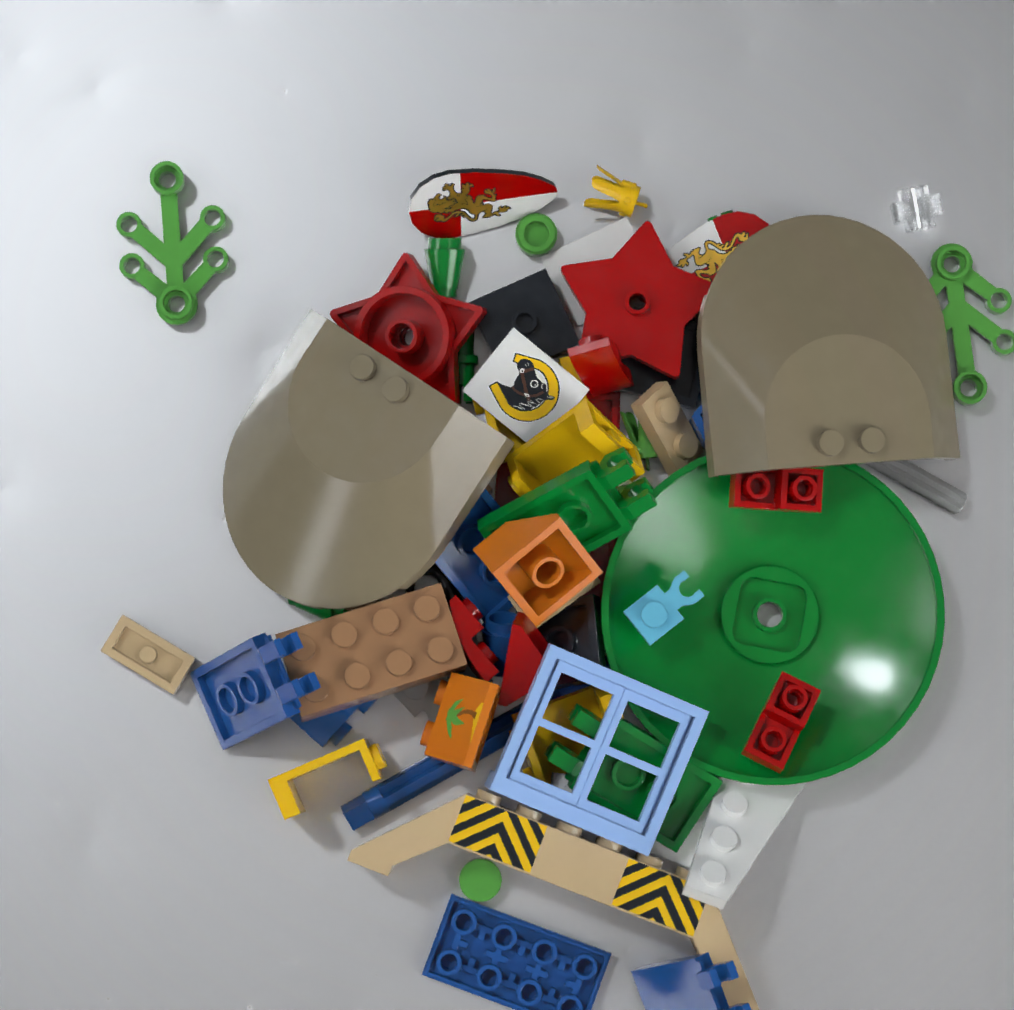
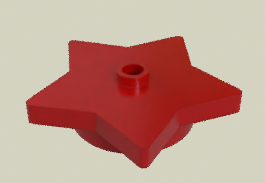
M650 221L644 222L613 258L569 264L561 267V274L585 313L582 338L592 335H603V338L609 337L618 346L621 359L633 358L676 380L679 378L684 328L699 314L702 300L707 295L712 282L673 266ZM633 297H641L645 299L646 304L642 309L634 310L630 307L629 300Z
M403 253L378 293L370 298L330 311V316L339 327L459 404L458 352L485 317L487 309L439 295L415 257L410 253ZM409 330H412L413 340L408 345L405 341V335Z

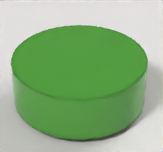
M533 213L523 217L516 227L515 239L517 246L528 256L541 257L548 254L554 248L557 241V228L554 222L548 216L540 213Z
M478 858L469 861L462 868L459 884L466 897L473 901L484 902L492 899L499 892L502 876L499 868L492 861Z

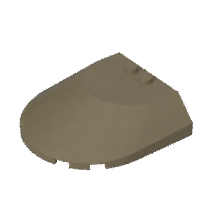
M806 215L782 220L761 229L738 245L725 258L715 273L717 274L710 285L707 295L702 300L697 326V356L709 478L784 469L944 459L946 461L960 458L947 334L939 300L925 273L900 245L878 230L858 221L831 215Z
M311 309L247 410L230 444L223 475V505L227 527L232 541L247 567L274 592L291 601L315 609H358L380 602L379 599L392 594L398 589L405 590L409 588L434 565L514 446V442L346 330Z

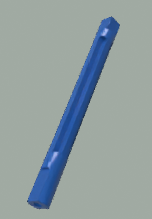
M605 655L606 668L610 669L607 657ZM583 684L556 689L553 691L550 700L591 685ZM523 702L493 719L480 760L505 747L509 738V731L514 726L511 715L520 712ZM425 757L340 807L354 831L464 769Z

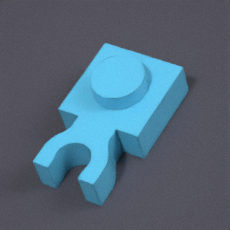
M685 570L674 578L670 589L666 593L656 585L623 611L624 615L649 646L684 619L678 611L680 607L693 605L704 597L700 589L690 597H685L680 593V583L689 578Z

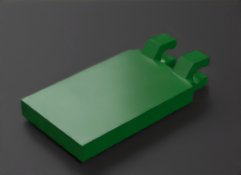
M621 447L605 455L600 464L597 460L591 463L587 460L478 519L477 523L478 530L486 539L505 522L557 513L589 553L632 530L631 519L657 506V502L652 495L654 494V488L646 477L626 485L621 493L616 488L636 475L635 470L631 466L633 464L632 457L625 447Z
M576 703L567 717L571 721V725L583 731L594 740L602 721L601 718ZM621 717L609 747L659 768L668 749L666 745L658 741L654 736ZM553 739L544 752L549 762L567 772L564 778L569 781L567 785L571 790L575 785L590 747L585 745L578 755L570 748ZM605 754L587 799L638 821L656 775ZM688 762L658 832L656 841L677 853L722 785L723 780Z

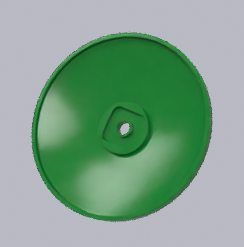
M705 455L675 471L657 485L654 489V494H652L657 502V506L631 519L633 529L618 537L608 562L601 598V629L610 669L709 711L688 761L694 766L718 777L758 785H791L829 777L855 766L887 744L905 726L925 696L938 665L945 626L944 594L937 562L926 535L901 499L882 481L857 464L811 467L813 469H824L822 510L820 513L729 508L730 475L709 478ZM685 570L689 578L680 583V593L685 597H690L700 589L704 597L693 605L680 607L678 611L684 619L649 646L624 615L623 611L656 585L666 593L670 589L674 578ZM765 603L776 605L781 612V619L774 627L763 626L758 620V609ZM784 671L820 689L821 693L804 729L797 738L784 769L778 773L742 755L741 752L781 672ZM628 701V707L643 727L658 741L669 747L679 722Z

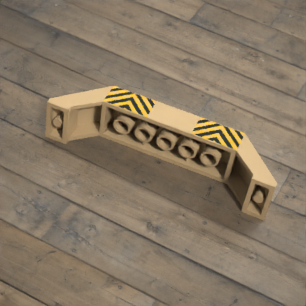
M478 788L476 795L466 793L355 847L349 854L347 861L389 876L393 866L446 843L457 846L689 937L697 954L709 952L713 965L733 960L739 977L731 981L721 982L728 1005L749 1003L751 1010H759L719 908L682 895L689 872L688 869L677 866L675 873L662 869L664 861L650 854L646 856L637 852L635 858L621 853L623 846L598 835L595 842L580 837L583 831L582 828L559 819L555 826L540 821L542 817L541 812L518 804L516 810L513 811L500 805L502 797Z

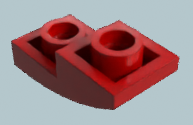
M603 335L587 336L578 341V346L567 349L575 371L594 397L634 386L631 370L621 362L618 346L609 337L603 338Z
M797 468L730 475L729 508L820 513L822 510L824 469Z
M455 595L447 603L467 664L478 679L489 681L499 672L494 666L498 659L484 642L481 641L476 645L471 639L484 628L479 622L483 615L467 597L461 601Z
M782 671L741 754L780 773L784 769L800 732L808 721L821 690Z

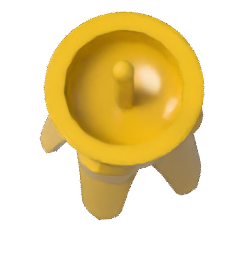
M597 165L599 171L617 183L599 176H593L592 187L618 201L588 198L584 201V207L619 212L620 216H627L631 218L635 205L644 208L648 207L647 204L637 201L641 189L640 186L624 179L621 181Z

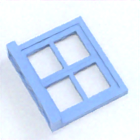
M548 643L495 771L490 770L484 786L491 791L649 856L709 711ZM561 673L613 694L594 740L542 718ZM628 701L679 722L660 768L609 747ZM539 726L590 747L571 793L520 771ZM605 754L656 775L638 821L587 800Z

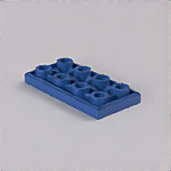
M452 893L422 975L515 1010H591L612 953Z

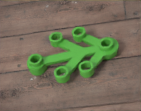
M163 161L152 168L150 183L161 198L164 243L145 228L139 216L133 212L121 214L117 219L116 227L124 238L135 240L166 267L167 284L147 270L144 260L135 253L123 256L119 263V269L125 278L136 280L157 298L156 310L165 322L171 325H183L191 321L197 313L198 300L196 295L214 274L222 273L228 268L229 257L223 248L217 246L210 247L203 255V263L185 282L183 265L212 232H218L224 228L226 216L223 210L216 205L205 207L201 211L200 220L181 241L178 193L184 187L185 177L177 164ZM167 174H172L176 177L175 184L170 188H165L161 185V179ZM217 212L220 214L221 219L217 225L210 226L206 223L205 219L209 213ZM134 219L137 221V227L133 232L123 231L122 225L125 220ZM214 253H220L224 257L223 263L218 267L209 265V257ZM130 260H137L140 263V269L134 274H129L125 270V266ZM174 298H182L185 301V307L180 312H174L170 309V303Z
M949 243L939 247L932 255L930 268L933 275L929 282L936 296L946 286L948 304L942 313L946 333L950 328L952 331L958 375L952 382L953 396L958 403L970 406L984 398L987 392V382L982 374L975 371L969 326L988 340L991 350L999 356H1006L1014 351V333L1008 329H1001L965 301L963 285L985 299V308L994 315H1000L1007 311L1011 306L1012 298L1007 290L996 288L972 269L973 260L966 248L959 244ZM945 259H954L958 263V270L956 272H948L944 268ZM992 295H1001L1005 300V306L1003 308H995L991 303ZM1004 335L1010 339L1011 346L1009 349L1002 350L998 347L996 342L998 336ZM963 382H970L974 385L975 393L973 396L962 394L960 387Z

